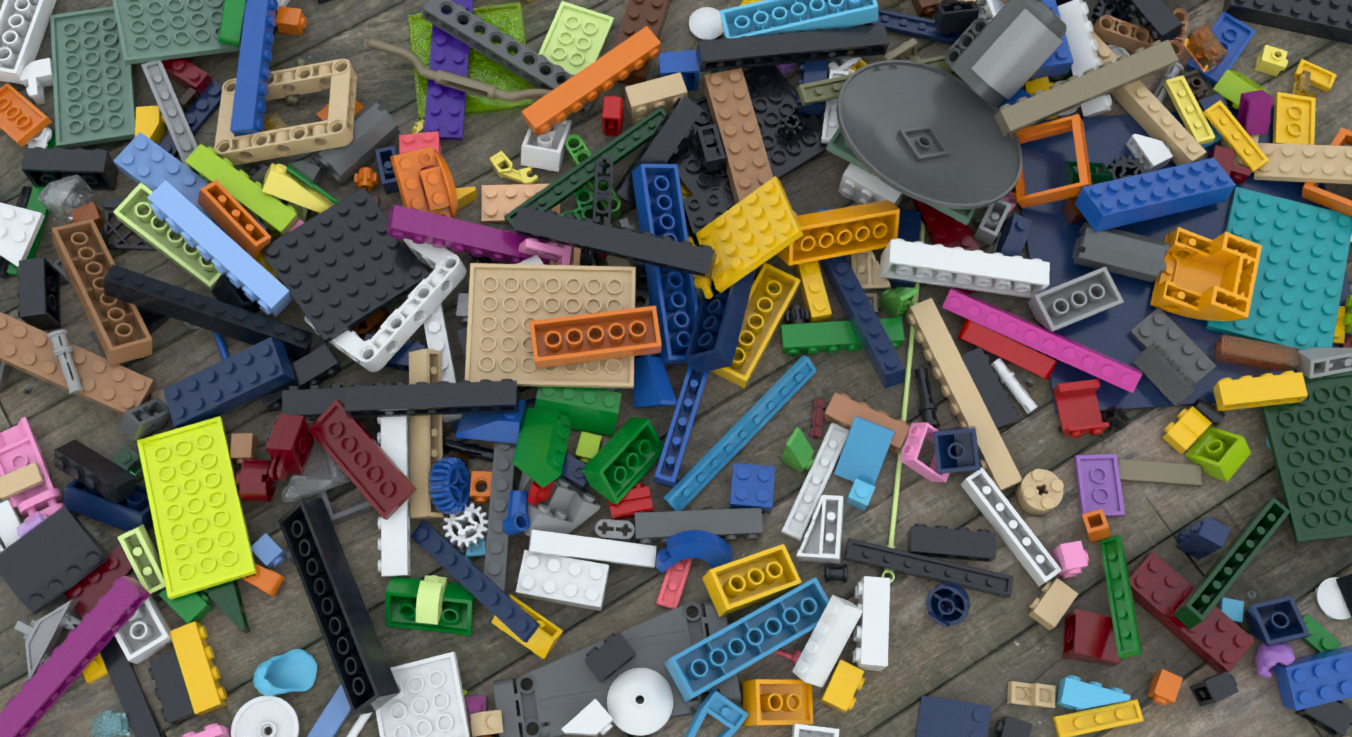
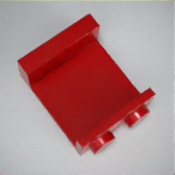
M1099 379L1061 383L1053 389L1063 437L1079 438L1083 434L1091 433V436L1103 434L1109 427V422H1102L1096 391L1100 388Z

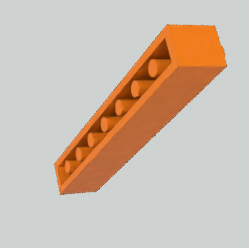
M648 26L644 27L522 111L523 120L537 137L540 134H546L556 123H562L572 112H578L585 103L594 101L601 92L610 90L617 81L626 79L633 70L643 67L646 61L655 59L661 52V42Z

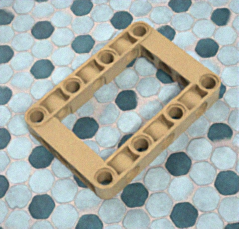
M337 59L270 72L267 82L268 94L265 101L286 98V96L294 94L302 95L319 92L322 89L330 88L328 120L235 136L230 131L236 78L226 81L222 86L214 146L218 156L221 159H228L233 165H240L343 147L351 143L353 140L357 74L350 61L347 59Z

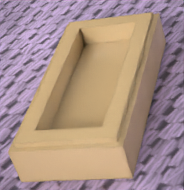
M31 463L0 477V498L2 500L8 499L44 483L45 481L38 463Z

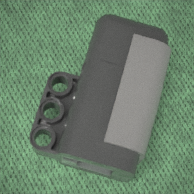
M1009 0L990 22L985 18H977L946 52L945 61L979 96L998 108L1006 98L1010 100L1063 42L1061 38L1065 35L1067 26L1041 0Z

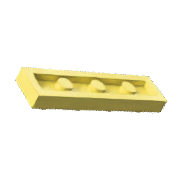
M1182 75L1165 80L1164 86L1190 135L1200 145L1213 142L1216 137L1185 77Z

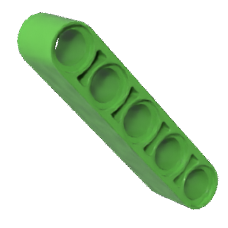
M572 134L565 139L566 153L574 167L580 161L591 156L590 151L580 136ZM572 145L578 146L577 148H571ZM594 180L586 185L592 194ZM598 182L599 190L606 191L608 189L607 182ZM613 188L611 206H615L616 209L611 210V220H615L621 215V202ZM599 200L597 202L601 211L607 209L605 201Z

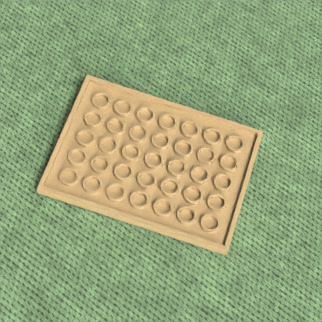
M470 263L465 380L480 382V380L484 379L491 381L512 379L513 381L517 380L518 386L634 388V356L535 368L529 321L635 308L636 267Z

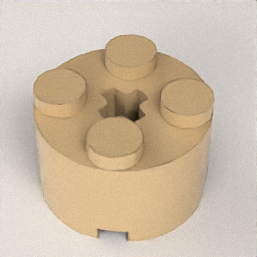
M1035 469L1028 473L1016 487L1015 494L1019 502L1018 504L1023 511L1030 515L1046 514L1061 502L1064 484L1054 473L1044 469Z

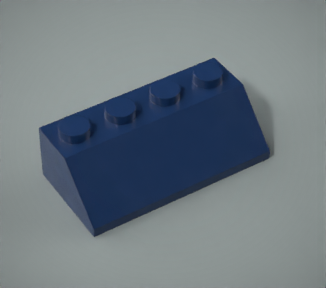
M75 479L65 486L64 505L75 513L124 531H130L142 524L147 531L153 525L147 489L143 486L136 484V493L117 504Z

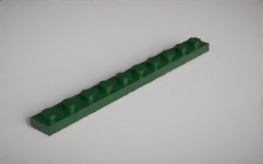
M659 107L519 206L526 208L527 205H531L543 212L546 209H553L594 180V166L600 157L610 158L614 166L645 144L667 113L662 107ZM604 161L599 165V167H602V173L605 172L606 168H609ZM519 206L504 216L512 229Z

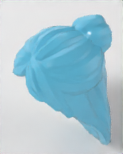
M293 649L283 655L274 656L260 663L254 672V687L260 694L272 697L289 692L306 691L314 684L318 664L313 656L306 651Z

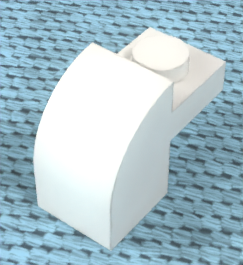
M50 58L29 63L20 75V81L26 87L29 98H32L37 105L45 104L43 87L53 85V68Z

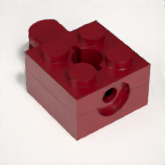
M279 414L277 422L273 424V432L270 439L266 442V451L272 459L268 470L271 480L286 481L288 474L303 475L315 440L308 430L309 426L302 415Z

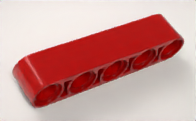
M968 319L965 320L957 338L973 346L981 347L982 350L1046 380L1049 379L1057 361Z

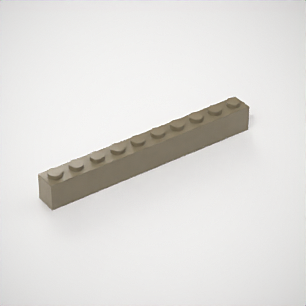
M1158 40L1150 44L1147 49L1141 47L1135 50L1133 55L1128 56L1125 54L1120 56L1114 63L1108 61L1100 65V68L1097 70L1091 68L1085 71L1083 76L1078 77L1074 75L1068 78L1064 84L1058 82L1050 86V89L1047 91L1041 89L1033 93V97L1027 99V96H1024L1015 101L1016 104L1014 105L1005 104L999 108V112L994 118L1005 137L1169 68L1179 59L1169 40L1164 42Z

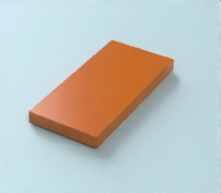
M6 83L0 88V129L20 147H23L52 121L9 83Z

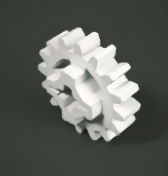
M471 503L470 507H467L465 504L464 511L449 514L450 518H444L445 523L448 525L443 526V530L447 532L445 534L447 540L451 539L450 543L452 545L457 543L459 549H462L463 545L470 549L473 543L476 547L479 546L477 541L479 539L485 541L483 534H487L488 520L486 519L488 516L486 512L482 513L483 510L480 506L475 509L474 503ZM475 516L479 518L480 524L475 522ZM453 528L458 530V536L454 534Z

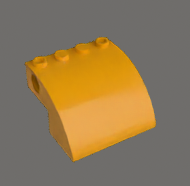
M1180 227L1166 234L1164 242L1169 244L1168 253L1164 256L1166 268L1164 273H1159L1158 279L1155 281L1150 305L1173 314L1199 320L1236 321L1248 318L1262 245L1228 232H1224L1214 240Z

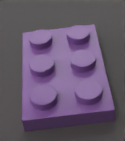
M1117 454L1074 456L1081 514L1103 509L1105 517H1123L1125 510Z

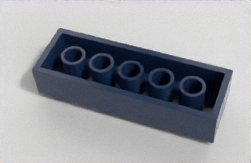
M756 269L722 293L716 290L712 281L710 288L713 297L710 299H706L703 292L685 356V361L699 374L732 366Z
M270 337L164 388L163 391L175 427L181 428L218 417L295 380V376L284 343Z

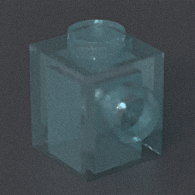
M115 710L101 712V716L93 717L94 724L91 726L93 737L130 736L129 721L125 713H116Z

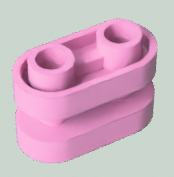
M49 489L21 502L18 505L20 514L22 516H29L23 522L38 511L43 516L45 514L50 516L63 507L64 503H58L63 498L60 489Z

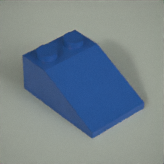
M519 400V412L463 414L456 432V438L517 444L526 400Z

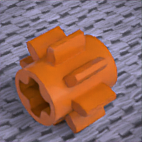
M368 167L360 168L359 174L354 173L355 186H359V190L364 187L366 191H372L374 185L378 186L379 184L377 172Z

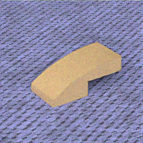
M1009 681L1007 704L1055 708L1056 686Z

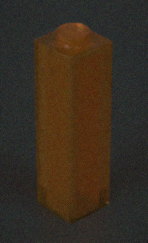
M1222 335L1216 342L1215 360L1278 372L1292 371L1295 367H1298L1300 357L1297 355L1298 348L1228 335Z

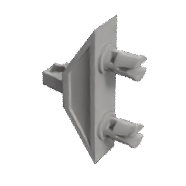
M70 600L37 621L32 620L31 623L23 620L17 621L14 629L25 634L23 638L26 639L25 648L29 680L37 673V668L51 657V653L63 629L73 630L82 622V620L72 616L78 600Z

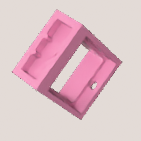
M912 423L899 461L930 482H947L949 473L937 474L935 453L930 468L917 459L924 437L934 443L933 432L938 430L929 423Z

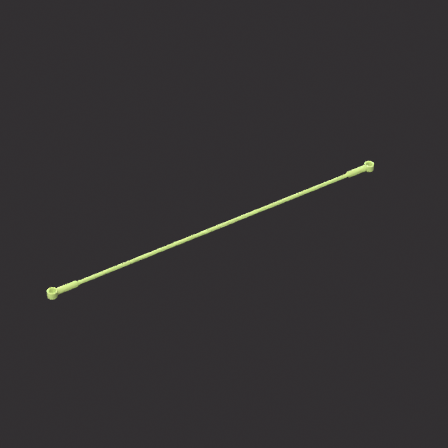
M921 220L919 241L924 243L925 226ZM916 282L914 288H917L919 291L920 283ZM919 292L916 296L913 305L918 303ZM912 325L910 326L901 420L905 422L915 330ZM902 449L897 455L889 544L887 545V547L894 549L902 462L899 461ZM884 569L881 577L884 578L885 574H889L891 576L890 583H892L895 579L893 571Z

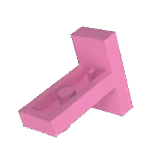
M527 238L519 244L518 252L556 261L555 265H570L572 247L555 243L545 244L539 242L538 239Z

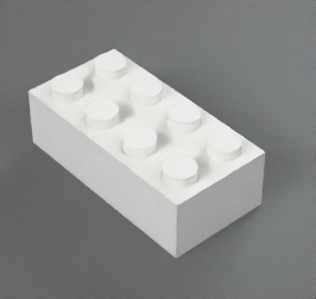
M524 550L516 594L518 597L602 611L610 570L609 565L555 555L531 553L528 550Z
M864 576L854 589V598L858 599L857 607L863 610L857 622L856 629H853V642H856V648L852 651V663L861 670L882 671L888 666L890 578Z

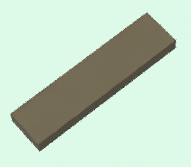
M1118 459L1120 481L1195 487L1202 485L1201 465Z

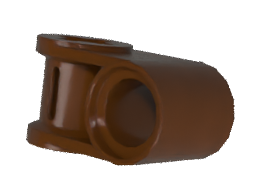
M382 308L353 327L356 334L364 341L366 333L372 335L376 333L387 320L390 312Z

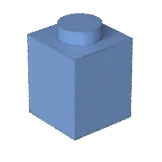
M266 533L251 546L255 555L271 570L274 567H279L285 561L286 553Z

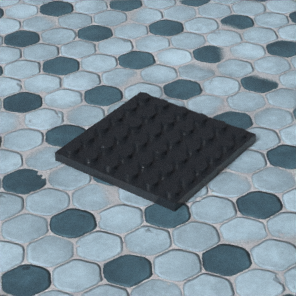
M364 187L260 250L265 260L283 285L290 291L293 299L325 343L330 342L413 290L423 279L430 275L403 239H395L391 235L386 234L388 219Z

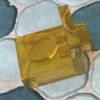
M1303 70L1295 79L1294 95L1313 98L1318 96L1319 91L1310 89L1312 80H1310L1311 72Z

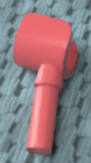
M779 649L774 651L775 654L789 659L795 665L802 653L799 650H796L793 655Z

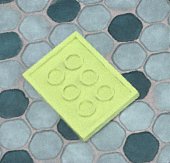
M561 1L538 54L545 56L553 64L560 65L571 75H576L599 59L614 24V17Z

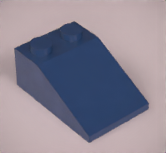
M921 696L915 737H987L991 707L971 702Z

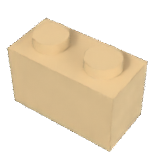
M1058 578L1052 582L1048 580L1041 589L1044 592L1040 598L1036 597L1029 606L1032 610L1028 615L1048 630L1056 627L1078 595L1076 591Z

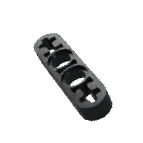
M600 157L594 166L592 220L596 224L600 221V216L596 217V214H607V217H603L602 222L611 223L613 162L608 157ZM604 161L609 168H606L605 176L598 177V175L602 174V167H599V165ZM599 181L607 182L608 189L606 191L598 189L597 184ZM599 200L607 203L605 211H600L597 208L596 204Z

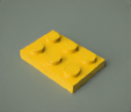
M1281 92L1276 93L1274 96L1273 143L1314 145L1316 98Z

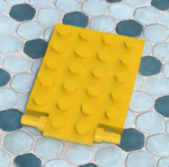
M776 176L696 233L700 246H711L712 250L716 252L717 257L711 279L693 275L695 287L703 290L705 298L710 299L713 297L710 288L712 281L716 290L722 293L803 236L781 182ZM688 237L689 242H692L693 246H696L694 244L693 238Z

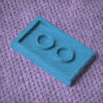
M855 416L834 474L853 482L857 478L875 486L895 431Z

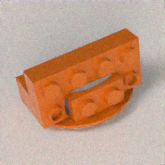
M431 146L390 156L404 207L455 218L458 207L456 188L450 169L440 153ZM432 165L436 166L429 169L421 170V168ZM419 175H420V178H421V181H422V184H423V187H424V190H425V194H426L428 206L426 205V201H425V197H424L423 190H422V187H421ZM446 207L445 209H442V210H438V211H435V212L432 211V210H436V209H440V208Z

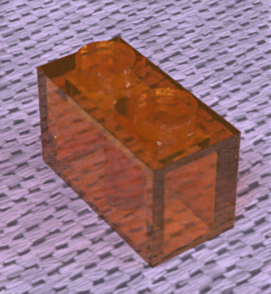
M1207 24L1191 31L1185 39L1184 46L1204 73L1219 66L1228 54Z

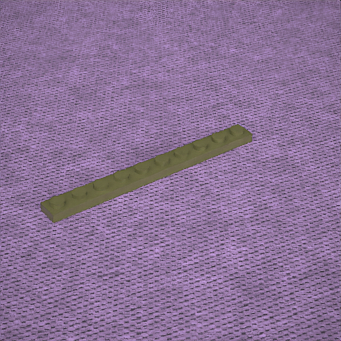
M945 55L914 61L956 74L945 61ZM850 75L799 85L797 91L802 105L838 99L839 92Z

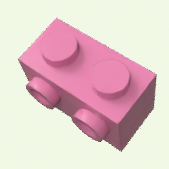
M1081 541L1060 544L1049 552L1062 570L1055 577L1063 576V579L1076 577V574L1082 573V569L1088 566V554L1086 550H1083Z

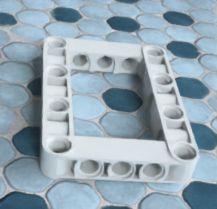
M404 238L403 240L417 259L434 269L433 272L418 284L408 295V299L402 306L396 309L380 326L381 329L371 340L363 341L356 332L347 330L329 343L370 372H377L382 369L465 277L466 268L456 254L446 248H435L427 243L416 244L412 240ZM305 315L306 323L312 328V330L316 334L319 335V333L316 331L314 326L311 324V322Z

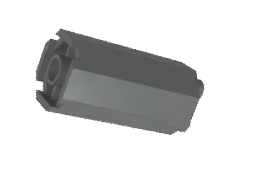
M370 101L354 115L353 140L351 143L343 147L314 152L313 161L323 166L326 170L324 172L331 181L335 180L337 183L341 182L344 184L376 155L375 149L385 147L400 133L397 129V123L385 109L383 111L378 109L380 105L377 102Z
M1084 222L1080 228L1079 233L1082 235L1079 239H1076L1073 252V262L1075 264L1095 269L1106 266L1108 272L1148 282L1156 281L1159 273H1164L1166 268L1164 256L1168 253L1169 244L1163 240L1114 228L1095 232L1088 222Z

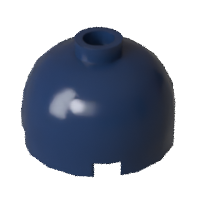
M943 582L936 585L928 593L925 605L929 611V617L935 623L949 627L950 625H959L967 617L970 609V598L966 590L960 585L953 582Z

